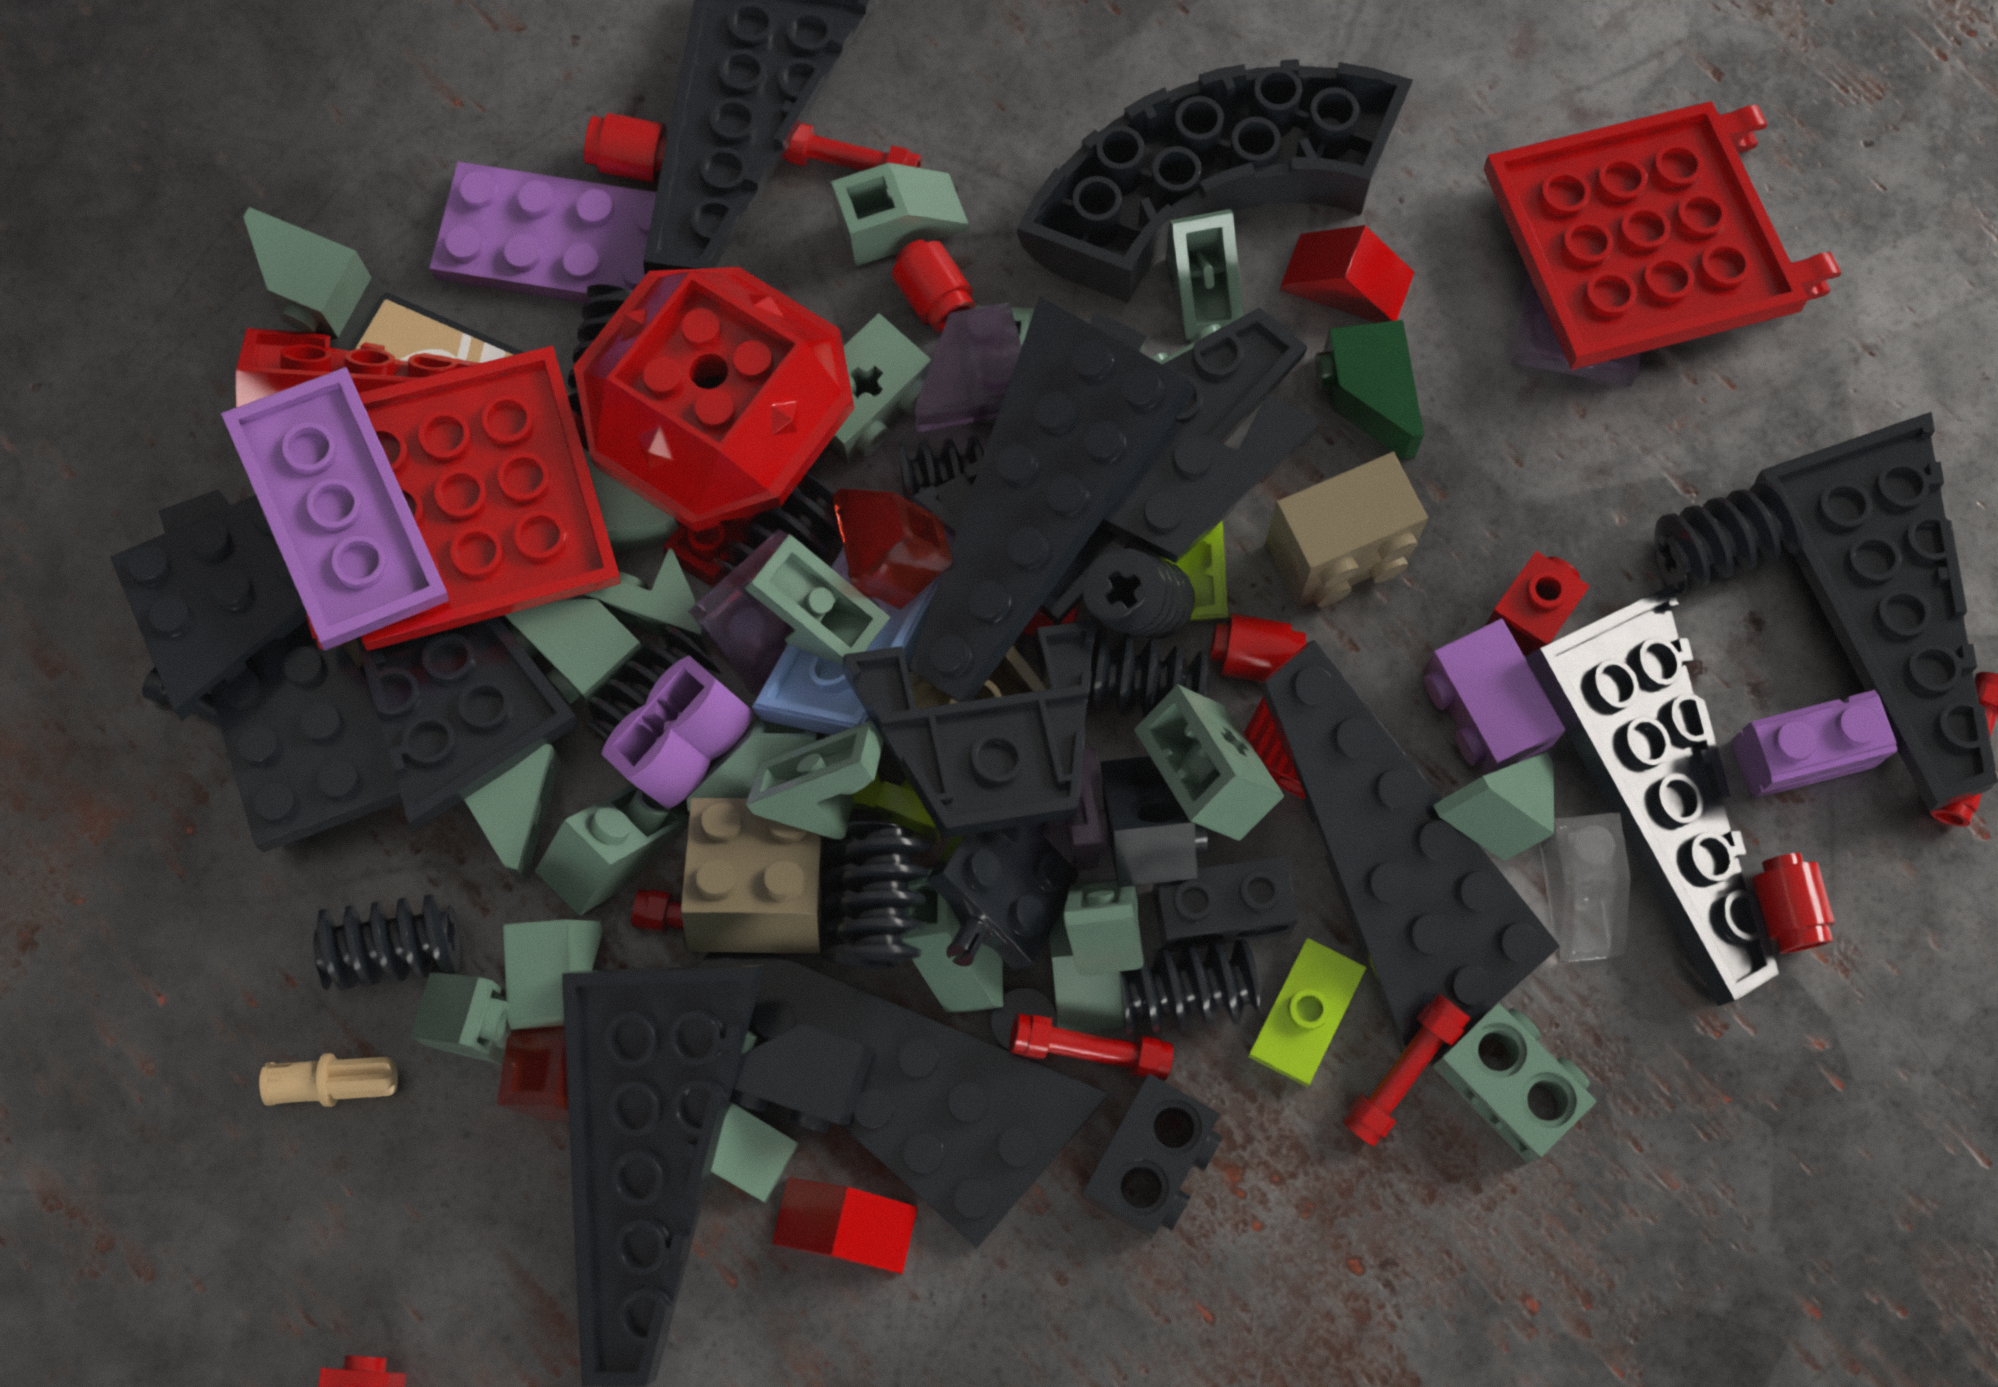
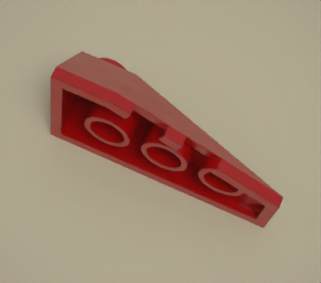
M247 328L236 367V407L347 367L357 392L361 393L479 364V362L428 353L415 354L410 356L408 361L395 359L394 355L386 352L384 345L365 342L360 346V349L348 351L331 348L330 336L300 331Z

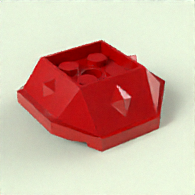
M740 267L648 271L573 366L589 454L594 467L694 532L718 526L720 521L747 517L781 507L855 409L840 329ZM719 375L726 377L725 381L715 388L704 389L699 387L700 383L710 376Z

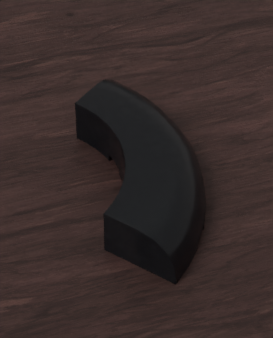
M1299 59L1281 60L1280 67L1246 70L1245 65L1241 64L1218 68L1199 74L1198 81L1182 85L1167 92L1165 87L1124 108V115L1111 122L1100 132L1095 129L1082 140V146L1059 170L1057 168L1054 169L1034 196L1017 227V235L1021 246L1035 261L1052 273L1076 284L1129 303L1142 278L1167 249L1170 220L1228 209L1235 212L1244 208L1265 204L1291 202L1336 207L1361 215L1394 137L1413 79L1376 68L1342 62L1338 63L1337 68L1299 66Z

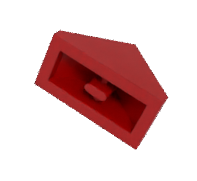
M1366 225L1300 234L1280 290L1375 323L1396 321L1415 272Z
M788 1177L772 1244L903 1274L918 1207L848 1186Z

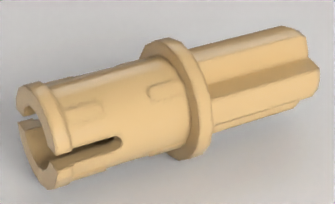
M331 1053L323 1054L320 1056L319 1061L266 1062L265 1067L261 1069L259 1077L260 1095L263 1103L267 1106L280 1103L320 1101L322 1106L333 1107L338 1099L390 1096L397 1090L398 1067L387 1056L337 1060L335 1055Z

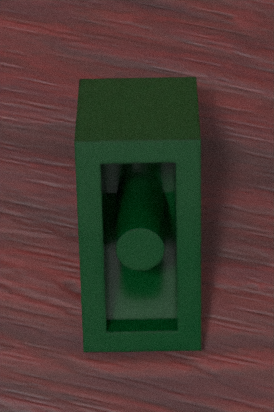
M1403 320L1329 329L1323 352L1316 353L1315 369L1319 388L1329 389L1332 410L1392 452L1394 451L1402 459L1414 458L1424 437V429Z

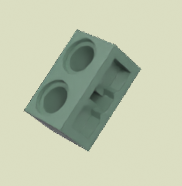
M1498 1002L1432 1067L1528 1164L1541 1158L1597 1100L1586 1090L1590 1086V1082L1575 1064L1562 1056L1556 1060L1537 1041L1541 1034L1527 1016L1515 1008L1507 1011ZM1492 1038L1504 1045L1509 1056L1506 1070L1495 1071L1483 1064L1478 1053L1481 1039ZM1531 1087L1545 1088L1554 1096L1557 1103V1112L1552 1121L1539 1119L1531 1112L1527 1102L1528 1092Z

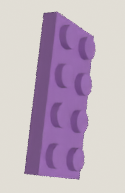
M457 162L429 269L434 278L438 280L583 303L589 299L587 286L595 284H609L633 291L645 276L643 260L657 192Z
M347 367L221 413L323 651L449 601L444 584Z

